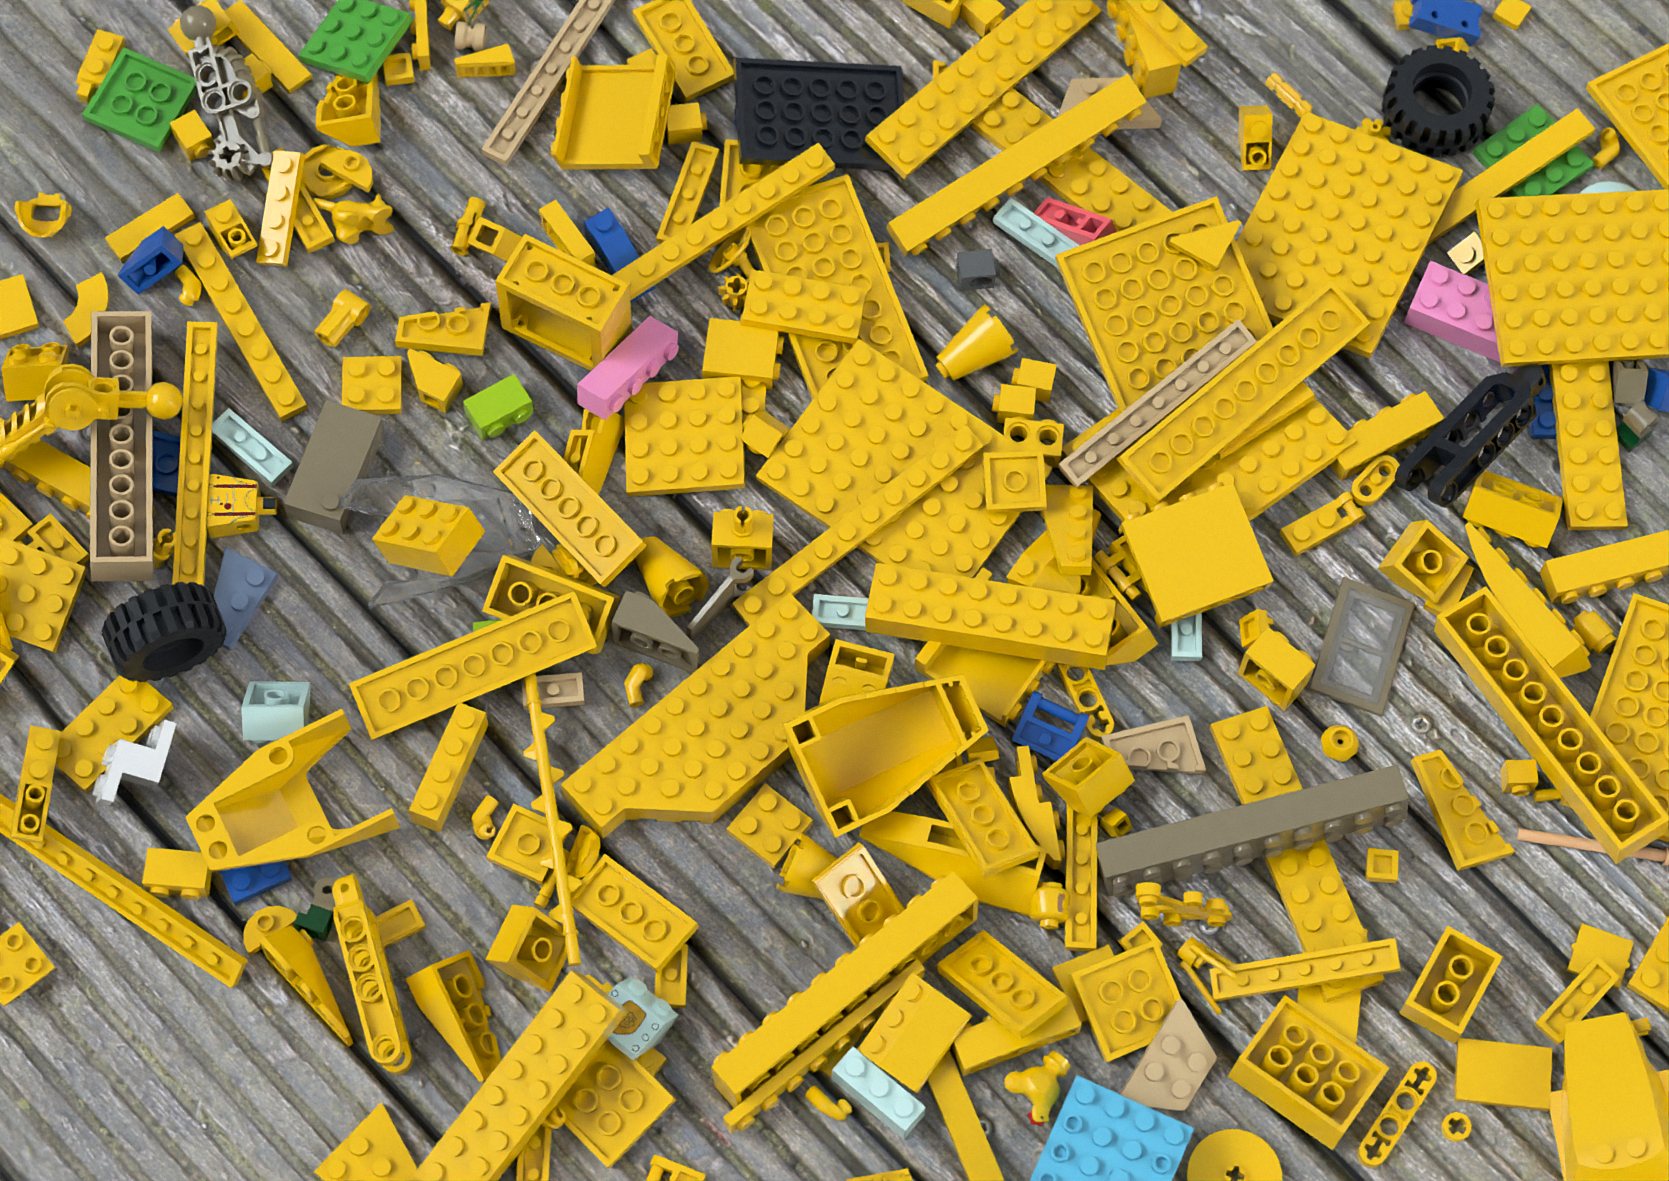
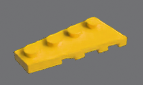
M1441 749L1415 756L1410 761L1457 871L1509 857L1515 853L1511 844H1506L1498 833L1500 829L1494 821H1489L1480 808L1481 803L1475 795L1471 796L1464 787V780Z

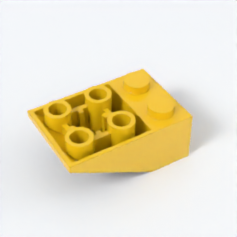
M836 639L819 705L832 698L888 688L895 654Z

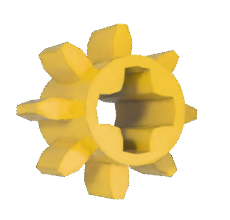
M740 273L730 278L725 276V286H719V295L723 296L722 305L728 304L734 311L737 308L743 307L750 278L745 280L740 276Z

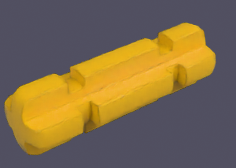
M1274 72L1267 78L1266 86L1272 92L1276 91V95L1289 108H1295V113L1300 118L1306 113L1312 112L1313 106L1306 99L1302 100L1303 96L1288 82L1284 83V79L1278 73Z
M557 544L556 549L552 550L553 558L567 575H571L573 579L579 578V573L584 572V567L562 544Z

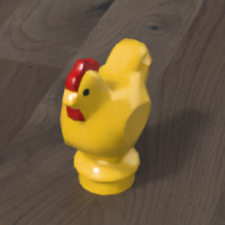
M1053 1050L1043 1057L1044 1066H1032L1023 1072H1010L1004 1080L1005 1089L1010 1093L1024 1095L1033 1104L1032 1110L1028 1113L1027 1117L1030 1119L1031 1125H1038L1039 1127L1043 1126L1044 1122L1050 1121L1051 1107L1059 1098L1060 1088L1057 1077L1067 1076V1071L1071 1067L1070 1063L1061 1054Z

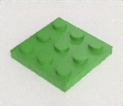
M338 0L298 56L302 63L369 83L414 20L408 12L372 1Z
M123 47L83 112V120L160 153L172 133L170 122L183 115L198 90L195 77Z
M1536 104L1474 148L1472 154L1488 169L1553 125L1555 121ZM1576 145L1509 190L1508 193L1512 197L1556 195L1591 170L1594 163Z

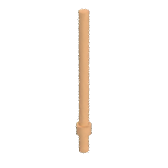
M1522 828L1517 830L1516 840L1607 853L1596 839ZM1643 847L1629 857L1660 861L1663 865L1669 866V847H1665L1664 850Z

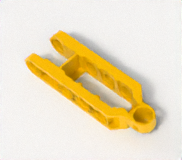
M353 873L334 881L332 887L336 906L333 907L334 921L369 1053L389 1073L401 1075L412 1067L414 1061L413 1052L377 920L373 911L366 906L360 884ZM404 1052V1062L399 1066H392L398 1063L397 1061L401 1058L402 1053Z

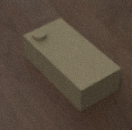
M328 400L325 401L283 503L288 518L344 534L385 433L381 416Z

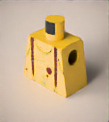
M209 474L207 529L210 538L256 532L259 530L260 515L277 514V498L261 497L258 482L249 479Z

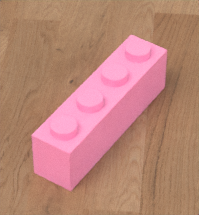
M649 316L577 384V404L604 420L609 418L614 412H618L631 395H636L650 377H655L660 368L668 360L670 361L676 356L679 349L678 331Z

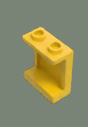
M709 318L702 379L741 376V380L765 382L766 389L772 390L773 380L779 381L781 363H776L777 354H783L784 337L779 336V331L741 325V321Z

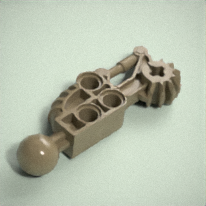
M191 6L183 12L180 18V28L183 34L189 40L194 41L195 49L189 50L188 54L202 107L208 113L216 116L222 134L213 140L216 149L208 150L209 154L214 156L208 163L209 166L215 168L213 172L216 176H223V179L227 182H232L233 179L240 182L243 181V174L252 175L256 166L269 169L272 167L273 155L262 123V119L265 116L262 92L256 86L254 77L250 75L252 71L249 66L245 65V59L242 55L238 54L232 47L225 49L223 46L212 44L211 36L216 30V18L212 11L204 6ZM215 71V78L209 82L210 74ZM248 89V96L246 99L241 100L242 93ZM222 98V105L216 109V102ZM240 114L253 120L259 152L244 138Z

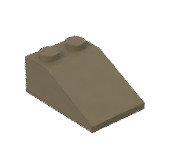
M625 591L612 620L614 644L690 673H694L700 668L699 648L656 602L642 592L636 591L632 593Z

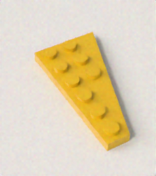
M382 1102L314 1170V1173L322 1181H420L413 1175L417 1167Z

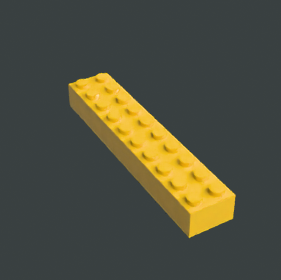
M1486 586L1436 616L1435 634L1532 758L1536 759L1539 767L1615 864H1618L1667 833L1669 815L1544 658L1525 638L1524 633Z
M954 871L946 877L944 875L938 877L931 884V889L923 896L918 894L912 898L907 904V909L901 914L895 913L884 922L883 928L875 935L873 933L866 935L860 941V947L851 954L849 952L844 953L835 962V967L828 973L821 972L811 981V986L803 993L798 991L788 999L787 1006L779 1012H771L762 1021L763 1025L754 1032L748 1031L738 1040V1045L730 1052L727 1050L723 1051L714 1059V1065L711 1066L714 1085L733 1108L744 1101L915 960L924 964L978 920V897Z

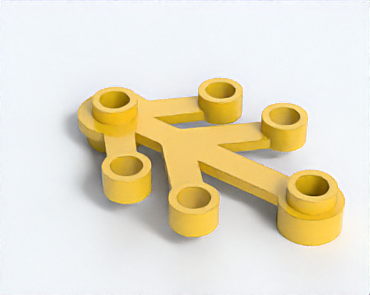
M1145 882L1136 885V899L1139 900V905L1141 906L1140 918L1144 920H1156L1159 918V913H1163V925L1170 927L1182 925V920H1204L1208 926L1222 927L1226 925V922L1232 920L1229 905L1225 904L1224 899L1210 898L1206 900L1204 907H1200L1202 906L1203 896L1201 892H1185L1183 901L1161 895V885L1157 883Z

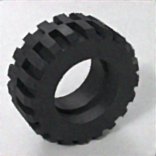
M1429 45L1426 50H1423V48L1412 50L1411 56L1405 54L1390 73L1381 103V112L1384 114L1383 121L1386 127H1391L1390 133L1395 140L1401 139V145L1406 149L1411 147L1416 150V153L1422 155L1429 153L1431 157L1440 158L1441 154H1446V157L1454 156L1457 154L1458 149L1460 152H1465L1471 148L1473 143H1477L1483 131H1485L1495 103V97L1493 96L1495 92L1494 84L1489 81L1491 76L1485 68H1480L1481 63L1475 57L1473 59L1467 57V52L1461 49L1460 52L1452 50L1453 47L1445 45L1444 48H1438L1437 45ZM1428 87L1446 90L1457 98L1461 104L1462 111L1452 115L1433 114L1419 105L1413 93Z
M176 582L173 585L164 584L156 589L145 590L144 593L138 596L134 595L126 603L118 605L114 612L109 613L102 628V636L116 672L123 678L133 682L135 680L138 682L158 681L164 677L176 676L183 671L187 672L197 664L201 665L207 661L209 656L215 655L218 648L223 646L227 634L226 626L212 592L196 582H189L188 584Z

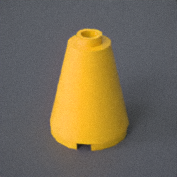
M986 304L975 312L936 357L939 363L935 366L944 379L950 377L954 381L1013 356L1019 351L1017 347H1010V345L1015 343L996 315L992 318L989 313L987 314L991 309Z
M656 536L642 538L647 546L635 557V560L652 600L670 618L687 613L692 609L690 604L695 599L700 602L709 589V579L702 570Z
M799 833L797 838L801 842L799 845L792 844L779 874L784 877L783 885L777 883L776 890L823 900L811 880L838 858L807 835Z

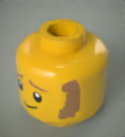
M1039 883L1031 899L1029 916L1034 922L1040 923V928L1058 929V925L1064 923L1070 916V894L1062 888L1063 885L1060 883Z

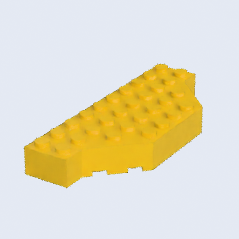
M789 592L561 783L562 796L602 839L625 820H638L639 818L657 819V821L682 822V820L700 821V823L713 824L792 756L782 724L805 712L807 666L829 648L830 633Z

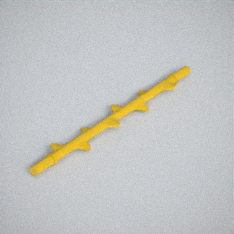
M536 673L524 677L528 700L526 706L529 708L534 743L524 750L523 753L524 757L536 760L538 764L542 795L531 802L532 809L546 815L551 851L540 860L541 866L554 869L559 905L548 912V916L552 920L563 924L564 932H562V936L565 937L569 966L573 967L581 965V958L577 939L579 932L575 926L571 893L582 886L580 879L567 875L562 838L573 829L572 824L561 821L558 818L553 784L564 777V771L550 766L545 730L555 722V716L543 713L541 710L542 700L539 698Z

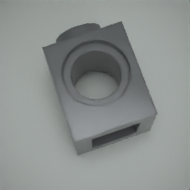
M992 249L957 252L956 270L960 291L994 288L995 277L1000 276V266L998 259L993 260Z

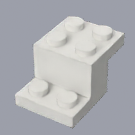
M164 720L158 726L155 725L154 729H151L146 746L118 739L113 745L110 744L105 750L101 765L106 766L105 773L97 777L92 795L97 796L95 804L105 807L112 804L120 779L150 788L158 784L176 723Z

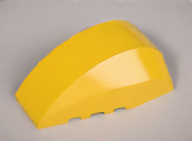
M963 674L832 698L782 724L788 747L816 810L834 838L891 812L900 802L919 789L923 783L942 770L952 759L959 756L989 731Z

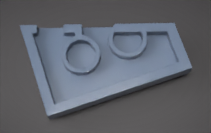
M225 547L213 596L227 629L222 647L231 651L277 581L278 575Z

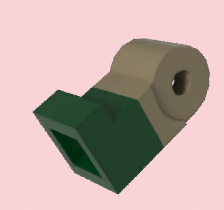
M1644 400L1635 404L1624 415L1623 421L1616 428L1618 442L1629 453L1648 439L1658 424L1659 416L1646 407Z
M325 877L316 882L313 890L315 897L308 913L298 912L294 925L298 932L303 929L310 937L326 942L334 923L333 907H336L332 894V887L334 881H336L334 878Z

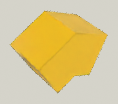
M1116 807L1101 818L1099 824L1111 838L1124 836L1133 828L1127 814Z

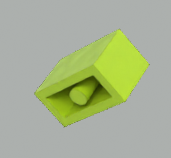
M515 374L463 401L465 414L482 441L489 437L495 438L501 435L505 428L515 423L521 424L534 413L532 400Z

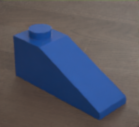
M609 208L584 221L585 238L611 275L639 258L625 230ZM655 285L646 290L645 292H643L642 294L638 295L634 299H632L630 302H633L638 298L644 296L645 294L651 292L652 290L656 289Z

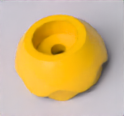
M1333 725L1326 729L1321 736L1323 753L1332 760L1347 761L1358 751V737L1348 726ZM1341 740L1343 744H1339L1337 741Z

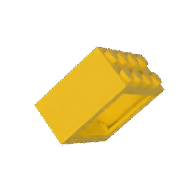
M524 234L495 280L503 329L589 371H592L632 332L630 288L628 283L527 234Z

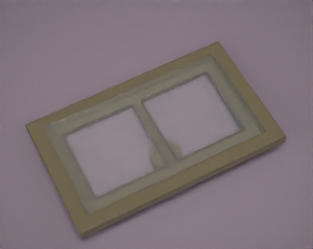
M1343 577L1309 690L1382 717L1415 604Z

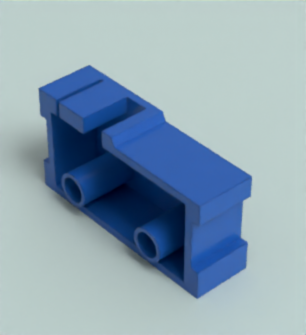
M1411 0L1410 4L1413 5L1412 16L1409 18V27L1446 39L1463 37L1468 46H1472L1481 37L1479 17L1482 15L1483 6L1465 0Z

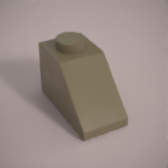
M1643 360L1608 361L1614 403L1623 407H1633L1634 404L1644 400L1649 371Z

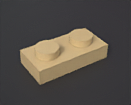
M582 672L536 676L539 698L542 700L541 709L585 705ZM522 678L521 681L524 710H529V708L526 706V702H528L526 694L524 678Z

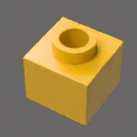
M1536 759L1505 760L1500 769L1502 793H1512L1513 796H1526L1533 792L1539 783Z

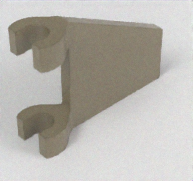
M740 557L732 560L727 579L687 626V636L691 641L734 601L752 588L750 585L745 591L737 589L741 583L750 581L754 576V570L751 567L744 573L737 571V568L742 565Z

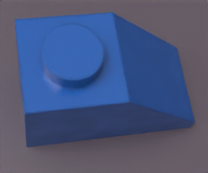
M162 226L141 241L119 271L118 276L139 295L182 264L183 244L168 229Z

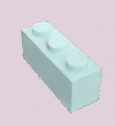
M854 1047L832 1069L831 1079L903 1140L924 1117L926 1107Z

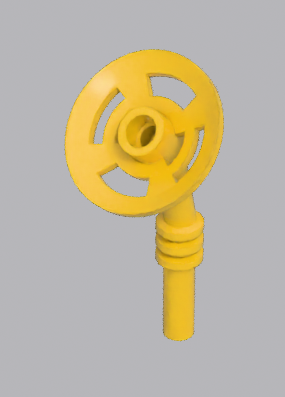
M744 227L730 236L719 247L709 263L708 269L710 272H720L733 264L735 267L739 266L747 279L750 278L751 269H755L748 260L747 253L744 252L751 237V230L748 227ZM779 331V335H783L786 333Z

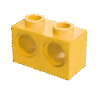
M1021 416L1005 418L1003 433L1005 437L1026 451L1043 450L1044 463L1050 467H1058L1057 465L1061 459L1064 424L1050 419L1032 421ZM1018 435L1023 437L1025 440L1022 442H1016L1012 440L1011 437ZM1050 439L1054 443L1051 445H1045L1041 442V440Z

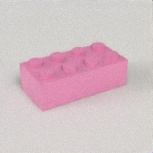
M1430 261L1410 305L1404 324L1500 362L1488 284Z

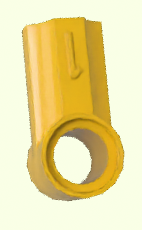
M342 290L335 298L332 310L314 330L315 335L328 347L335 348L354 325L359 326L365 321L370 313L371 305L350 290Z

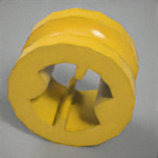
M1460 1112L1450 1113L1441 1124L1442 1134L1452 1142L1463 1141L1470 1134L1472 1127L1470 1119ZM1450 1120L1454 1123L1458 1120L1463 1123L1461 1129H1464V1133L1456 1132L1452 1134L1449 1130L1452 1125H1448V1122Z

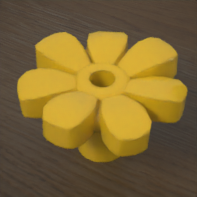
M1365 118L1361 122L1362 127L1358 126L1355 129L1389 142L1387 137L1391 135L1390 127L1382 128L1384 122L1378 118L1374 122L1370 118Z

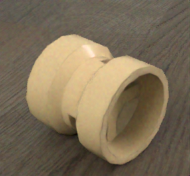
M458 21L455 31V49L465 50L472 46L478 52L485 50L487 24L477 23L472 28V25H469L467 22Z

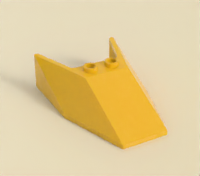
M343 709L255 751L185 817L211 872L311 857L400 828L392 808L352 828L333 829L329 825L308 782V771L352 730Z

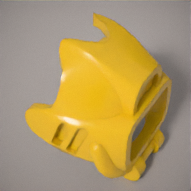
M38 193V198L27 202L16 201L15 213L21 228L31 237L52 238L71 216L72 207L67 201L61 199L60 193H55L54 195ZM36 207L60 208V218L56 221L34 220V209Z

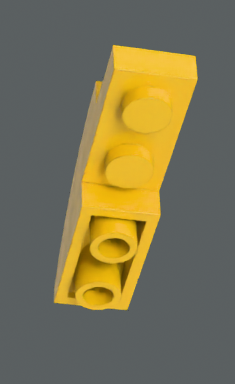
M30 725L18 783L11 839L40 844L43 842L61 735L59 730Z
M1029 745L1016 748L1015 752L1018 776L1009 777L1007 787L1010 801L1015 813L1037 846L1048 848L1044 862L1052 870L1059 869L1061 859L1065 858L1063 840H1058L1056 830L1060 829L1058 811L1052 810L1051 801L1043 802L1041 784H1035L1034 773H1038L1036 756L1030 755Z

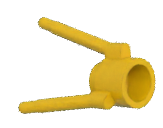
M1190 937L1177 952V956L1182 959L1179 966L1187 972L1215 1013L1219 1015L1221 1014V1009L1192 967L1195 966L1199 969L1207 961L1230 978H1235L1236 974L1226 966L1236 964L1211 950L1204 943L1198 942L1194 937Z

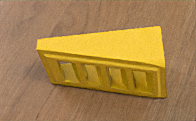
M503 44L454 59L457 78L516 75L515 61L509 44Z

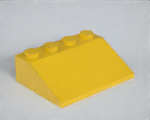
M1284 995L1238 1058L1227 1077L1333 1151L1387 1073L1389 1067Z

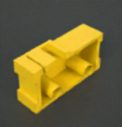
M555 199L540 208L541 227L557 249L597 268L594 260L595 251Z

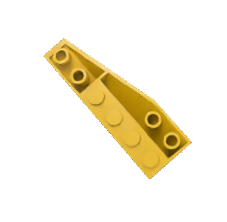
M1468 522L1465 528L1473 553L1493 596L1555 674L1562 678L1587 671L1591 668L1587 658L1590 653L1583 645L1585 642L1574 629L1571 631L1565 625V619L1555 608L1550 611L1546 607L1545 603L1547 600L1537 588L1531 590L1526 585L1528 582L1527 577L1518 567L1513 570L1507 564L1510 559L1500 547L1494 549L1489 544L1492 540L1484 529L1479 527L1476 530Z
M891 811L863 824L859 834V838L934 880L942 875L946 877L954 871L978 897V902L1029 916L1031 899L1036 892L1048 849L1037 846L1040 851L1037 858L983 878L950 822Z

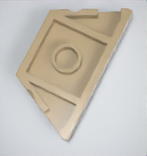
M1121 77L1072 79L1058 116ZM1147 101L1141 109L1143 113L1131 122L1125 119L1117 125L1119 129L1160 128L1162 118Z
M1177 999L1119 1093L1120 1095L1149 1108L1185 1111L1216 1061L1217 1056L1183 1000Z

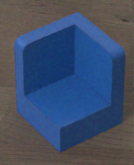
M1649 368L1644 402L1659 411L1669 412V370Z

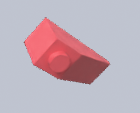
M1046 197L1033 212L1078 245H1083L1117 232L1112 219L1050 197Z

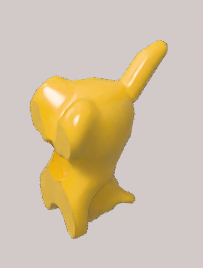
M377 194L375 200L371 203H360L350 200L334 203L319 198H314L313 200L317 207L332 213V221L336 229L335 236L343 243L354 244L358 242L359 234L362 231L367 230L379 235H386L394 230L393 224L386 221L392 215V207L382 201L380 194Z

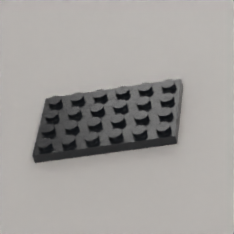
M735 57L733 71L739 164L783 166L819 143L835 164V168L895 171L865 141L868 133L905 103L902 66Z

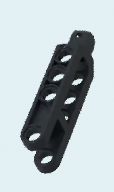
M1539 364L1518 366L1511 374L1503 372L1486 376L1400 464L1395 473V484L1406 491H1413L1424 480H1428L1443 465L1445 468L1434 478L1428 488V499L1430 502L1443 508L1453 504L1537 417L1534 398L1544 389L1547 383L1543 368ZM1510 400L1465 447L1459 445L1462 441L1465 442L1468 439L1467 435L1480 422H1484L1487 419L1486 416L1499 402L1503 403ZM1446 487L1444 494L1441 496L1443 489Z

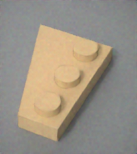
M1189 715L1101 736V743L1121 753L1129 769L1203 775L1206 773L1205 764Z

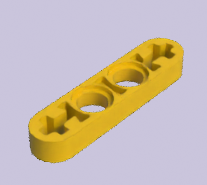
M1056 663L1057 670L1077 713L1083 712L1090 715L1085 727L1088 736L1094 741L1101 742V736L1113 732L1114 721L1088 667ZM1074 667L1079 668L1083 671L1084 677L1079 681H1073L1067 676V671ZM1087 693L1095 697L1096 704L1092 707H1084L1079 701L1080 696ZM1101 709L1097 714L1099 722L1107 724L1105 732L1102 733L1099 729H1093L1095 727L1093 714Z
M1419 1061L1410 1067L1359 1145L1357 1158L1364 1167L1377 1168L1384 1162L1437 1079V1072L1430 1063ZM1423 1070L1427 1073L1426 1079L1429 1082L1422 1081L1417 1090L1411 1088L1417 1079V1075L1414 1072L1420 1073ZM1401 1094L1409 1095L1413 1100V1108L1409 1110L1401 1109L1397 1104V1097ZM1385 1119L1392 1120L1397 1126L1396 1134H1384L1380 1129L1381 1121ZM1379 1139L1383 1142L1376 1152L1380 1158L1373 1157L1370 1160L1366 1157L1368 1151L1364 1148H1372L1376 1140Z

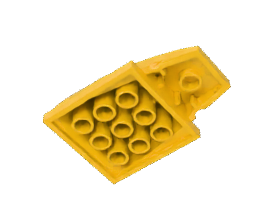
M1626 1012L1566 1023L1562 1090L1549 1092L1551 1101L1550 1114L1564 1181H1669V1069L1656 1072L1654 1066L1650 1064L1643 1044Z

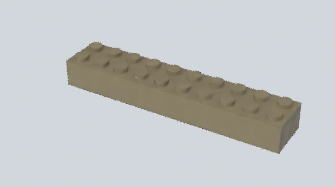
M1397 764L1095 843L1098 863L1107 895L1124 897L1131 894L1132 890H1135L1136 885L1139 883L1151 882L1162 885V882L1173 879L1176 882L1190 879L1193 876L1192 874L1205 872L1206 874L1216 873L1222 870L1223 866L1230 864L1243 866L1251 863L1253 858L1265 856V858L1277 857L1284 850L1292 848L1304 850L1318 841L1335 842L1340 840L1345 834L1353 832L1356 835L1365 834L1372 831L1373 827L1384 824L1386 827L1396 826L1402 823L1403 819H1407L1409 798Z

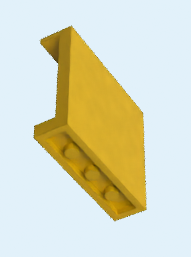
M657 55L655 64L581 65L577 57L572 56L570 67L566 70L567 83L565 92L561 94L562 108L560 116L556 119L555 141L551 144V156L555 159L561 170L658 169L676 75V68L668 55Z
M1219 482L1206 488L1207 492L1196 496L1195 492L1188 493L1180 497L1178 503L1168 505V502H1164L1152 507V512L1141 516L1140 512H1136L1123 519L1124 522L1121 523L1118 531L1120 534L1124 533L1156 611L1154 619L1158 629L1268 589L1274 582L1233 483L1224 485L1223 482Z
M982 568L975 578L992 581L993 573ZM928 641L915 658V670L930 680L963 674L980 712L1006 727L1010 720H1017L1023 711L1024 706L1022 703L1027 696L1031 698L1034 690L1038 691L1041 685L1039 682L1040 678L1044 673L1049 675L1057 662Z

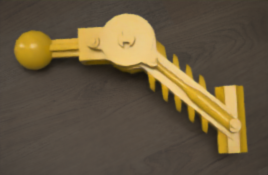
M77 364L61 365L49 374L44 392L36 397L33 404L29 406L28 402L23 406L22 411L19 413L15 411L11 414L10 419L0 421V467L5 460L9 458L11 461L15 458L17 452L22 450L23 453L27 450L29 444L34 442V445L37 444L43 435L46 434L47 437L57 428L70 431L81 430L89 426L95 419L118 420V408L147 409L154 418L162 420L171 419L179 413L182 407V394L177 387L167 382L155 383L148 391L119 390L118 378L94 377L88 369Z

